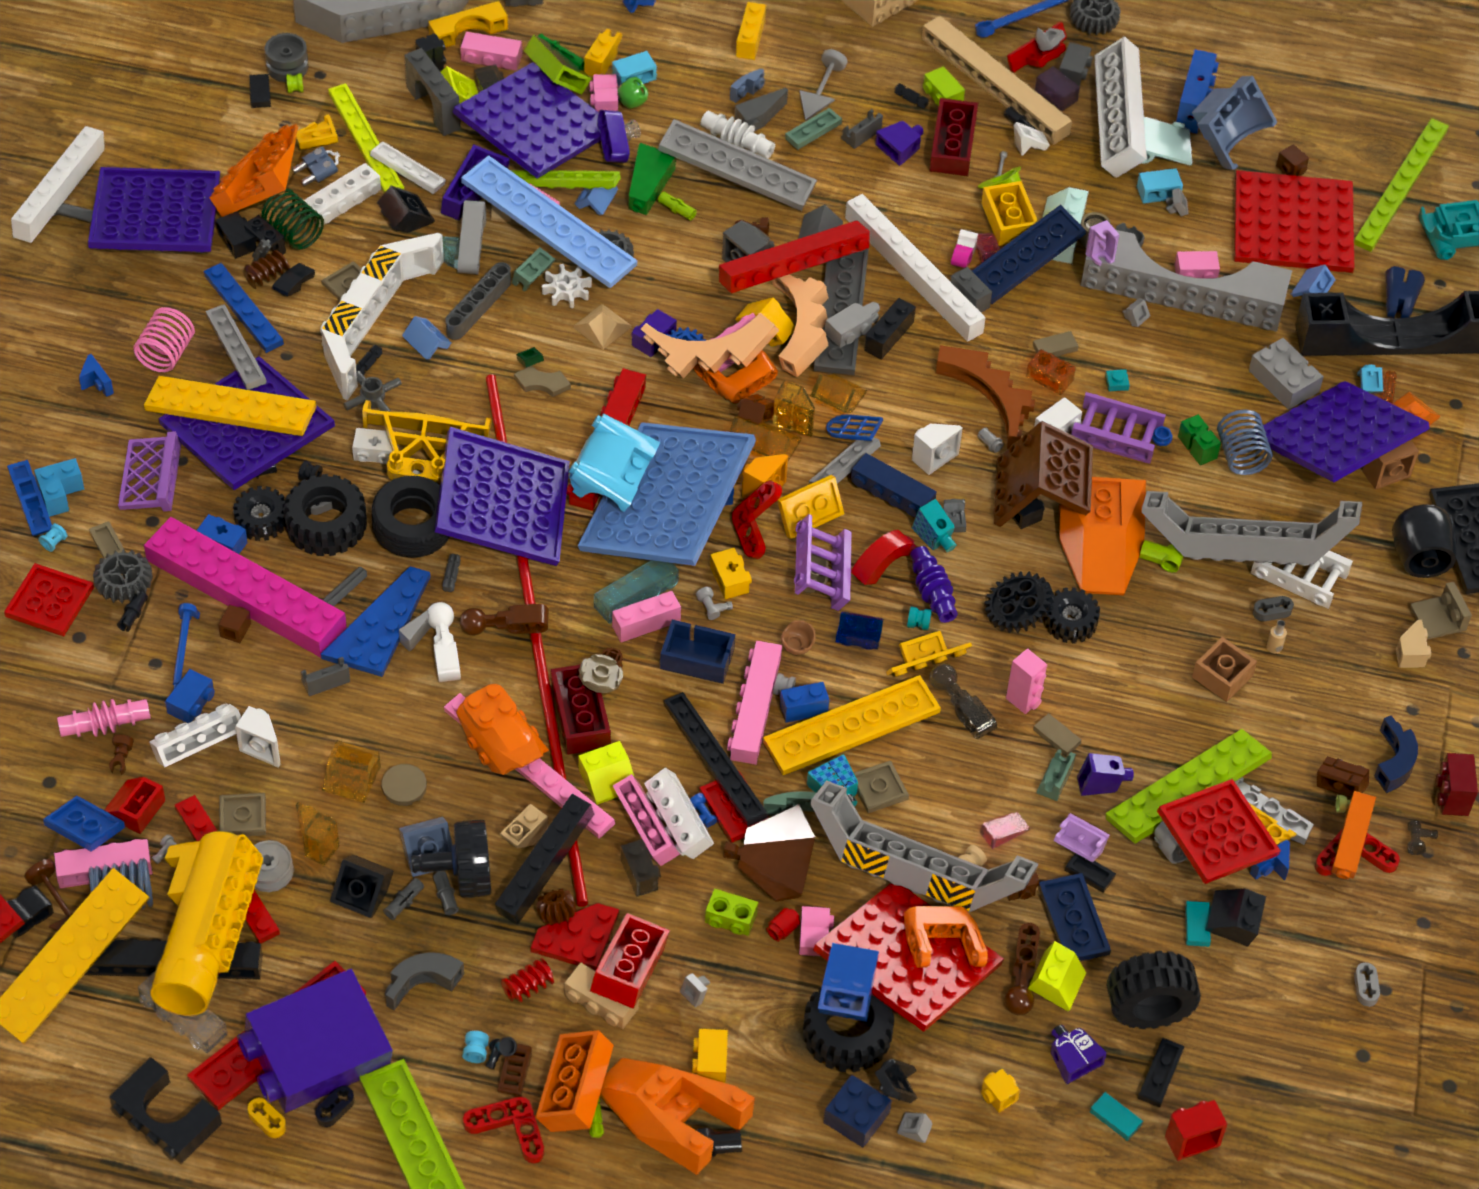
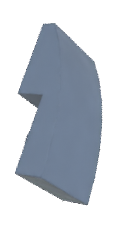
M764 70L752 71L735 81L730 86V100L737 103L741 97H745L747 92L754 95L758 89H762L765 84Z

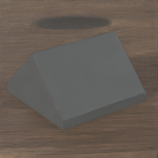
M823 205L804 215L798 239L843 225V221L830 208Z

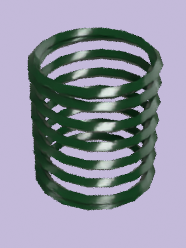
M287 188L283 192L288 193L278 196L271 203L270 201L276 195L268 198L263 206L261 217L284 236L285 242L289 243L293 249H305L311 246L321 235L324 228V218L300 198L298 194ZM285 196H292V197H289V198H287V199L281 201V202L274 208V210L272 211V213H271V215H270L269 221H268V220H267V215H268V213H269L271 207H272L279 199H281V198H283V197H285ZM292 200V203L286 205L279 212L275 221L272 222L273 216L279 209V207H281L284 203ZM288 209V211L280 218L284 211ZM294 211H296L295 214L293 215V217H292L285 225H283L284 222H285V220H286ZM300 215L298 221L288 229L290 224ZM312 217L310 225L308 226L307 230L300 237L293 240V237L298 235L304 229V227L308 223L309 218ZM316 217L317 223L311 235L302 243L294 244L309 233ZM320 221H321V227H320V229H319V232L317 233V235L315 236V238H314L313 240H311V239L313 238V236L315 235V233L317 232L318 227H319V223H320Z

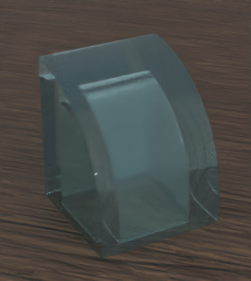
M442 236L444 262L448 266L458 269L460 238Z

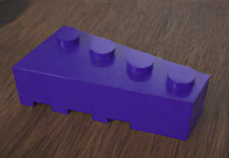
M473 145L442 198L441 213L460 220L463 217L465 200L480 201L483 198L464 185L461 177L488 155L507 169L510 158Z

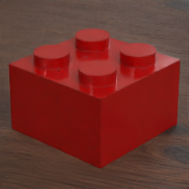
M1216 1100L1209 1102L1201 1101L1194 1107L1186 1110L1185 1108H1180L1171 1114L1165 1138L1176 1160L1179 1161L1221 1146L1228 1124Z

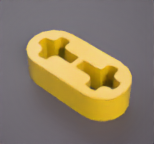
M255 1098L250 1101L247 1109L251 1121L270 1138L281 1137L286 1131L284 1117L263 1098ZM256 1107L258 1109L263 1108L264 1116L260 1112L255 1113L254 1109ZM269 1120L275 1125L279 1123V1128H271Z

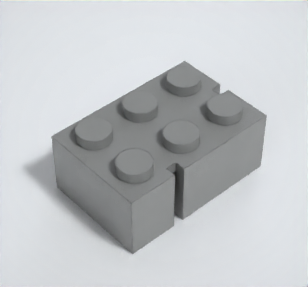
M1284 338L1269 345V349L1266 347L1253 354L1249 367V372L1288 410L1319 393L1324 377L1312 365L1308 366L1309 362Z

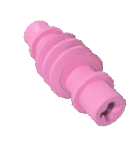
M111 699L110 707H107L105 701H102L101 709L97 707L96 703H93L92 711L88 708L86 712L76 713V710H74L71 715L57 717L61 737L77 734V737H81V733L93 731V735L97 737L98 729H101L103 735H106L107 727L111 729L112 733H115L116 725L120 728L122 724L132 723V726H134L137 721L151 719L147 699L134 702L127 699L128 703L115 705V701Z

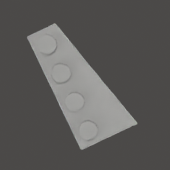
M1243 777L1235 781L1250 804L1277 820L1276 824L1286 831L1291 829L1297 833L1295 837L1291 838L1292 840L1303 845L1305 844L1314 824L1293 810L1284 809L1280 806L1278 800L1273 797L1269 799L1260 793L1261 789L1255 785L1249 786L1243 782Z

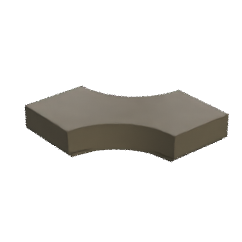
M529 366L514 374V379L525 392L540 390L554 397L571 389L570 382L561 371L544 373L536 370L533 366Z

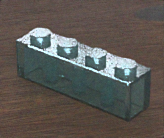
M651 560L595 593L594 608L610 624L612 623V611L658 596L667 589L674 588L679 581V570L673 563Z

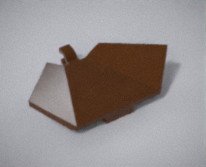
M798 804L748 827L743 848L734 843L726 842L724 858L739 860L737 869L775 902L797 899L803 893L815 835Z

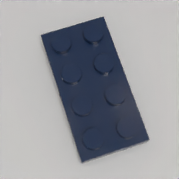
M1080 873L1039 882L1038 889L1058 943L1075 952L1079 961L1110 955L1111 949L1083 874Z

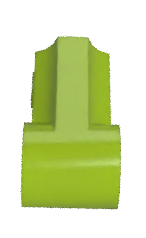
M1148 540L1144 541L1139 558L1161 564L1165 571L1172 573L1179 570L1184 557L1172 544L1164 546Z

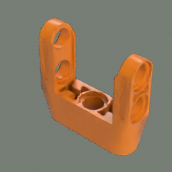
M763 350L747 367H743L727 378L719 370L715 373L711 369L706 371L698 363L694 367L696 374L718 395L734 404L739 403L740 399L752 395L771 383L778 374L777 368Z
M916 906L905 911L906 939L917 967H929L932 948L928 938H961L969 963L974 967L986 966L988 958L987 949L977 923L966 908L961 906Z

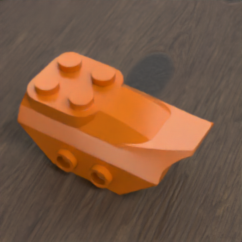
M498 684L487 685L468 695L456 711L467 736L469 747L478 752L484 766L487 765L492 772L505 775L516 768H522L532 763L549 751L539 738L536 728L533 725L530 726L527 722L524 712L517 709L511 697Z

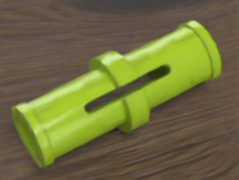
M665 191L658 198V202L671 209V212L678 213L690 221L697 214L696 209L686 205L682 199H677Z

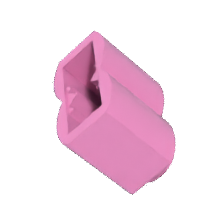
M616 74L593 75V80L590 81V92H594V94H590L591 106H594L596 111H618Z
M802 906L799 955L820 956L813 951L815 943L827 935L829 929L834 927V915H830V908Z

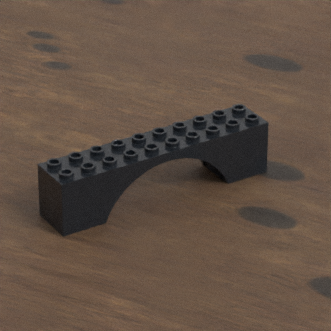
M1463 291L1452 302L1430 313L1396 319L1376 317L1359 311L1348 302L1344 293H1303L1295 323L1300 354L1302 356L1479 353V291Z

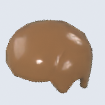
M804 620L792 621L783 630L781 635L782 646L786 651L794 655L807 653L816 640L814 628Z

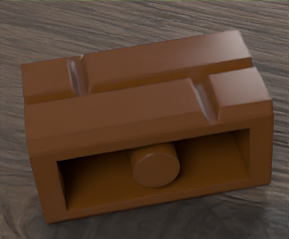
M759 394L740 399L738 403V416L758 425L765 423L773 418L777 401L770 398L765 399V396Z
M1327 756L1317 772V787L1352 797L1354 791L1365 792L1369 785L1370 770L1361 765H1354L1344 762L1342 759Z

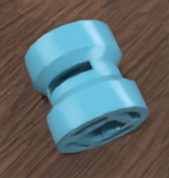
M481 1031L467 1032L465 1036L466 1047L463 1049L462 1055L463 1059L471 1063L484 1062L487 1056L485 1047L488 1046L489 1036Z

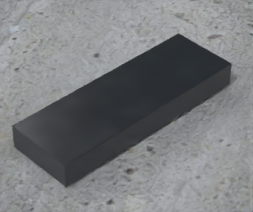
M1162 1038L1139 1093V1100L1159 1108L1161 1107L1185 1046Z

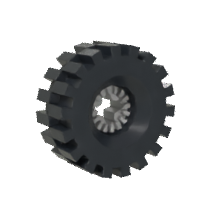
M257 486L258 490H254L251 487L248 488V493L243 491L241 497L235 499L236 503L233 505L235 524L246 529L247 539L251 540L252 537H255V541H260V538H264L267 541L269 536L275 538L278 536L277 532L282 533L284 527H286L283 494L279 495V491L276 489L272 492L271 487L266 486V490L262 489V486ZM259 513H263V518H259Z
M1072 587L1071 591H1068V588H1063L1062 593L1059 590L1055 591L1053 596L1055 602L1051 604L1053 610L1047 611L1049 617H1044L1045 628H1048L1050 635L1055 633V639L1059 640L1061 637L1065 643L1068 640H1072V644L1077 643L1078 639L1080 642H1084L1086 637L1090 639L1092 634L1096 632L1100 616V606H1097L1098 601L1096 599L1092 600L1093 595L1090 593L1085 595V590L1083 589L1078 592L1075 587Z

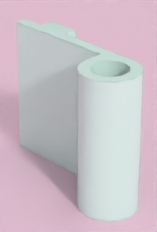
M1144 117L1147 160L1143 161L1142 164L1149 163L1155 156L1191 166L1190 130L1185 128V124L1175 121L1173 124H1168Z

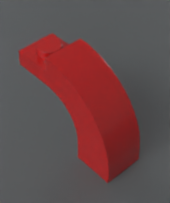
M899 530L888 532L865 550L851 569V573L864 585L876 584L883 572L893 561L902 556H910L917 546L912 538L904 535Z

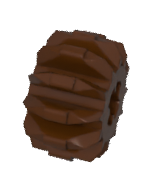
M563 889L558 891L552 890V892H545L544 896L538 898L536 909L543 923H549L550 925L555 923L561 924V922H568L569 918L575 916L576 902L570 891H563Z

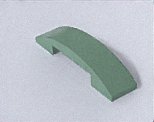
M798 791L777 794L764 799L763 807L767 811L768 816H774L798 804L802 811L814 812L811 800L817 792Z

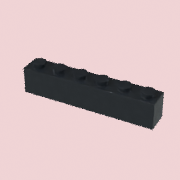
M573 793L495 903L499 915L516 925L520 923L594 816L590 803Z

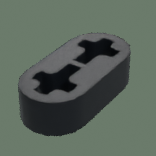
M347 1086L336 1088L316 1108V1120L320 1126H333L352 1108L355 1101L352 1089ZM347 1095V1101L341 1100L339 1102V1096L345 1097ZM331 1111V1117H330V1118H329L328 1116H325V1117L323 1118V1116H322V1113H323V1112L326 1113V1114H328V1113Z

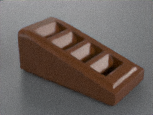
M517 1044L516 1052L511 1056H505L498 1092L521 1097L532 1058L531 1046ZM511 1062L522 1064L523 1066L511 1065ZM508 1072L517 1073V1074H521V1075H520V1076L510 1075V1074H508ZM505 1082H516L518 1083V1086L505 1084Z

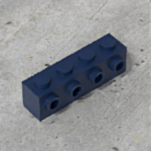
M867 453L852 468V483L872 493L875 497L887 501L893 507L907 512L912 517H916L919 508L936 499L937 491Z

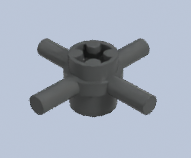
M356 371L357 381L362 386L360 396L345 402V409L350 410L369 400L371 401V408L392 412L383 401L385 399V392L402 385L401 380L396 378L382 385L379 378H365L361 371Z

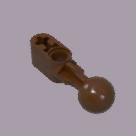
M543 604L513 605L506 611H498L496 614L486 615L478 608H469L460 617V627L466 634L472 636L481 634L486 627L507 629L508 632L513 634L543 633L548 630L549 609Z
M1030 922L1023 924L1019 929L1013 976L1016 978L1015 986L1007 991L1004 999L1007 1010L1018 1016L1029 1013L1034 1006V995L1028 987L1029 981L1034 976L1040 929L1036 924ZM1027 935L1031 936L1030 944H1026ZM1023 955H1027L1031 957V959L1025 961L1020 957Z

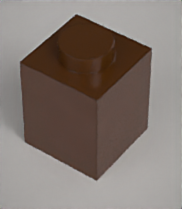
M229 605L218 624L220 637L241 643L251 625L250 611L243 607Z

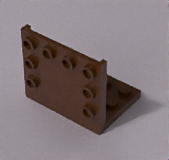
M1041 421L1028 433H1025L1020 440L1013 443L1007 451L1000 454L997 458L996 491L994 494L995 508L993 511L994 524L999 527L1003 526L1040 494L1085 516L1090 513L1093 445L1044 421Z

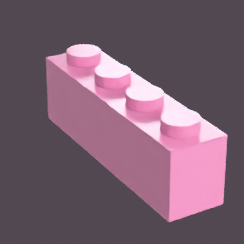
M631 774L613 785L631 820L657 863L662 866L680 855L636 778Z
M135 839L124 843H110L99 846L92 852L84 848L54 853L59 888L90 884L89 868L91 866L95 868L97 865L103 871V866L106 864L111 871L112 864L116 863L120 870V865L123 861L127 864L129 870V863L133 860L138 870L140 858L147 860L149 875L152 874L147 839Z

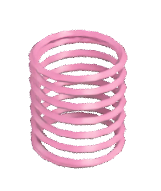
M164 307L157 309L133 347L136 357L144 366L157 372L173 370L195 333L194 325L185 314L176 309ZM166 313L180 320L186 326L188 335L179 323L171 318L158 316V314ZM180 316H182V317L189 323V325L191 326V329L189 328L188 324H187ZM158 319H164L173 323L182 331L184 336H181V334L169 324L158 321ZM163 326L167 327L168 329H170L171 331H173L175 334L169 332V331L166 330ZM157 331L163 332L165 335L169 336L173 341L163 337ZM153 336L165 341L169 346L159 342ZM143 343H147L153 350L161 354L168 355L169 358L160 357L152 353ZM139 345H141L142 348L150 356L162 361H171V363L162 364L155 362L154 360L148 358L145 354H143V352L140 350ZM139 354H140L146 361H148V362H150V363H152V364H154V365L161 366V367H168V368H167V369H159V368L153 367V366L149 365L148 363H146V362L139 356Z

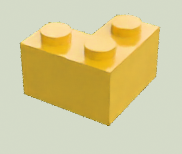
M774 297L748 304L735 319L738 323L746 315L754 313L757 316L759 313H762L779 330L768 343L771 347L784 344L795 330V325Z

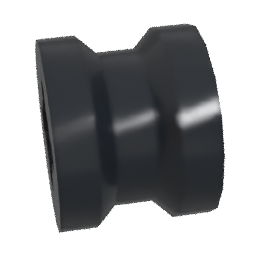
M306 460L299 469L298 479L300 481L304 479L307 481L311 476L321 477L323 467L318 464L312 465L310 461Z

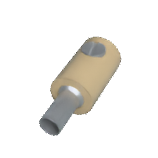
M1279 620L1277 626L1272 627L1268 638L1267 650L1274 654L1282 651L1287 635L1283 620Z

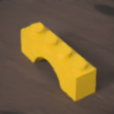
M496 1L428 21L429 35L436 34L440 40L444 41L445 47L455 45L456 37L468 29H481L489 34L507 30L508 15L501 3Z

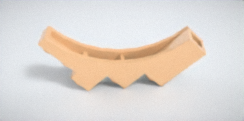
M786 275L772 280L774 287L784 292L794 303L797 309V323L788 345L778 357L782 370L799 377L829 346L826 333L822 329L828 319L826 309L822 305L829 297L826 285L822 281L809 277L804 282L800 278Z
M759 313L752 321L736 332L706 341H686L672 338L658 332L647 323L641 328L645 334L643 338L651 345L656 343L660 347L658 351L666 357L665 362L669 365L667 370L675 377L679 374L683 379L697 363L706 371L711 369L714 373L728 358L738 366L741 363L747 367L779 331L762 313Z

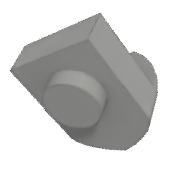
M1040 28L1036 30V42L1041 51L1052 49L1065 37L1063 30L1049 28L1045 33Z

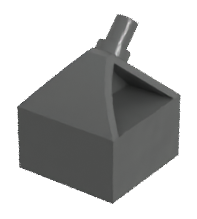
M740 221L723 232L722 260L729 262L772 248L775 243L757 227Z

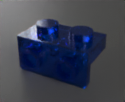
M841 612L835 642L845 646L854 645L867 650H878L884 619Z

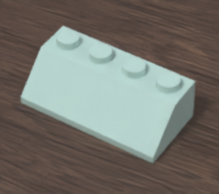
M1069 187L1047 197L1043 217L1061 204L1081 225L1088 191ZM1077 241L1052 260L1072 264Z

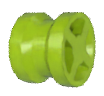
M298 73L296 76L286 74L288 93H293V91L304 92L302 73Z

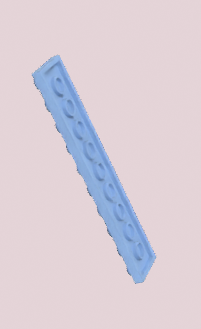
M489 155L461 177L464 185L607 287L611 288L637 266L635 258Z

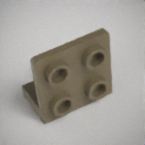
M1454 582L1446 583L1442 596L1415 602L1410 606L1416 619L1422 620L1423 627L1427 629V639L1467 630L1472 616Z

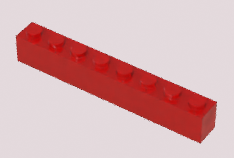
M856 220L720 264L719 282L730 293H734L868 249L870 231Z
M623 368L620 376L617 375L614 380V390L609 391L607 406L602 407L600 416L604 413L630 426L646 389V374ZM569 483L567 488L569 505L593 511L600 494L588 493L580 498L573 492V486Z

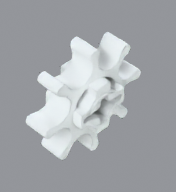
M560 264L559 274L554 275L549 271L545 272V281L551 284L542 285V294H554L552 296L553 306H556L560 300H566L569 302V307L574 308V298L581 297L586 301L589 299V291L583 288L592 287V278H580L582 276V268L579 266L575 271L568 272L564 269V264Z

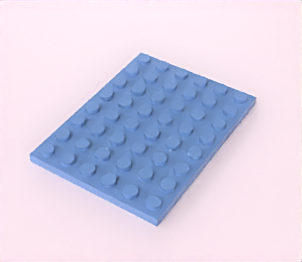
M641 422L637 431L659 441L660 444L637 487L638 490L630 506L624 512L620 510L619 506L612 499L603 495L578 544L579 550L695 566L756 442L755 435Z

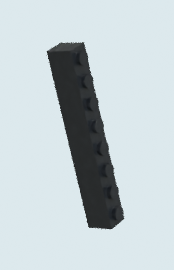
M134 938L114 940L84 975L154 977L167 941L160 939L138 940ZM252 941L237 943L229 971L218 973L217 979L260 980L263 959L261 943Z

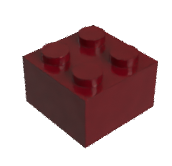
M1447 753L1445 761H1442L1440 764V774L1436 775V787H1439L1440 790L1437 797L1438 806H1441L1442 815L1469 816L1478 794L1474 754Z

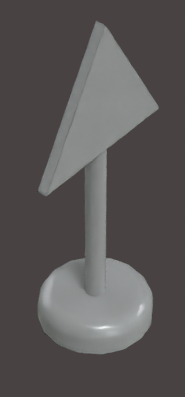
M828 49L823 52L821 60L828 69L816 94L799 90L805 120H808L835 101L833 98L821 96V93L831 71H841L847 65V58L839 51Z

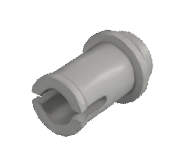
M986 427L981 429L979 435H977L991 452H999L1004 445L1002 439L993 435Z

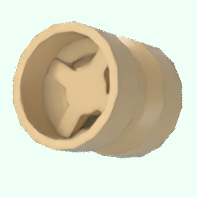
M975 845L969 846L965 850V854L958 857L980 867L987 861L984 852Z

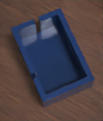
M672 619L660 653V669L724 684L735 650L736 634L695 625L694 641L690 640L691 624Z

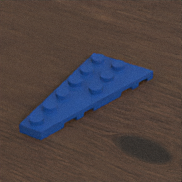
M410 566L321 653V659L338 664V658L343 656L344 664H347L348 667L383 677L400 642L399 629L409 623L430 580V572Z

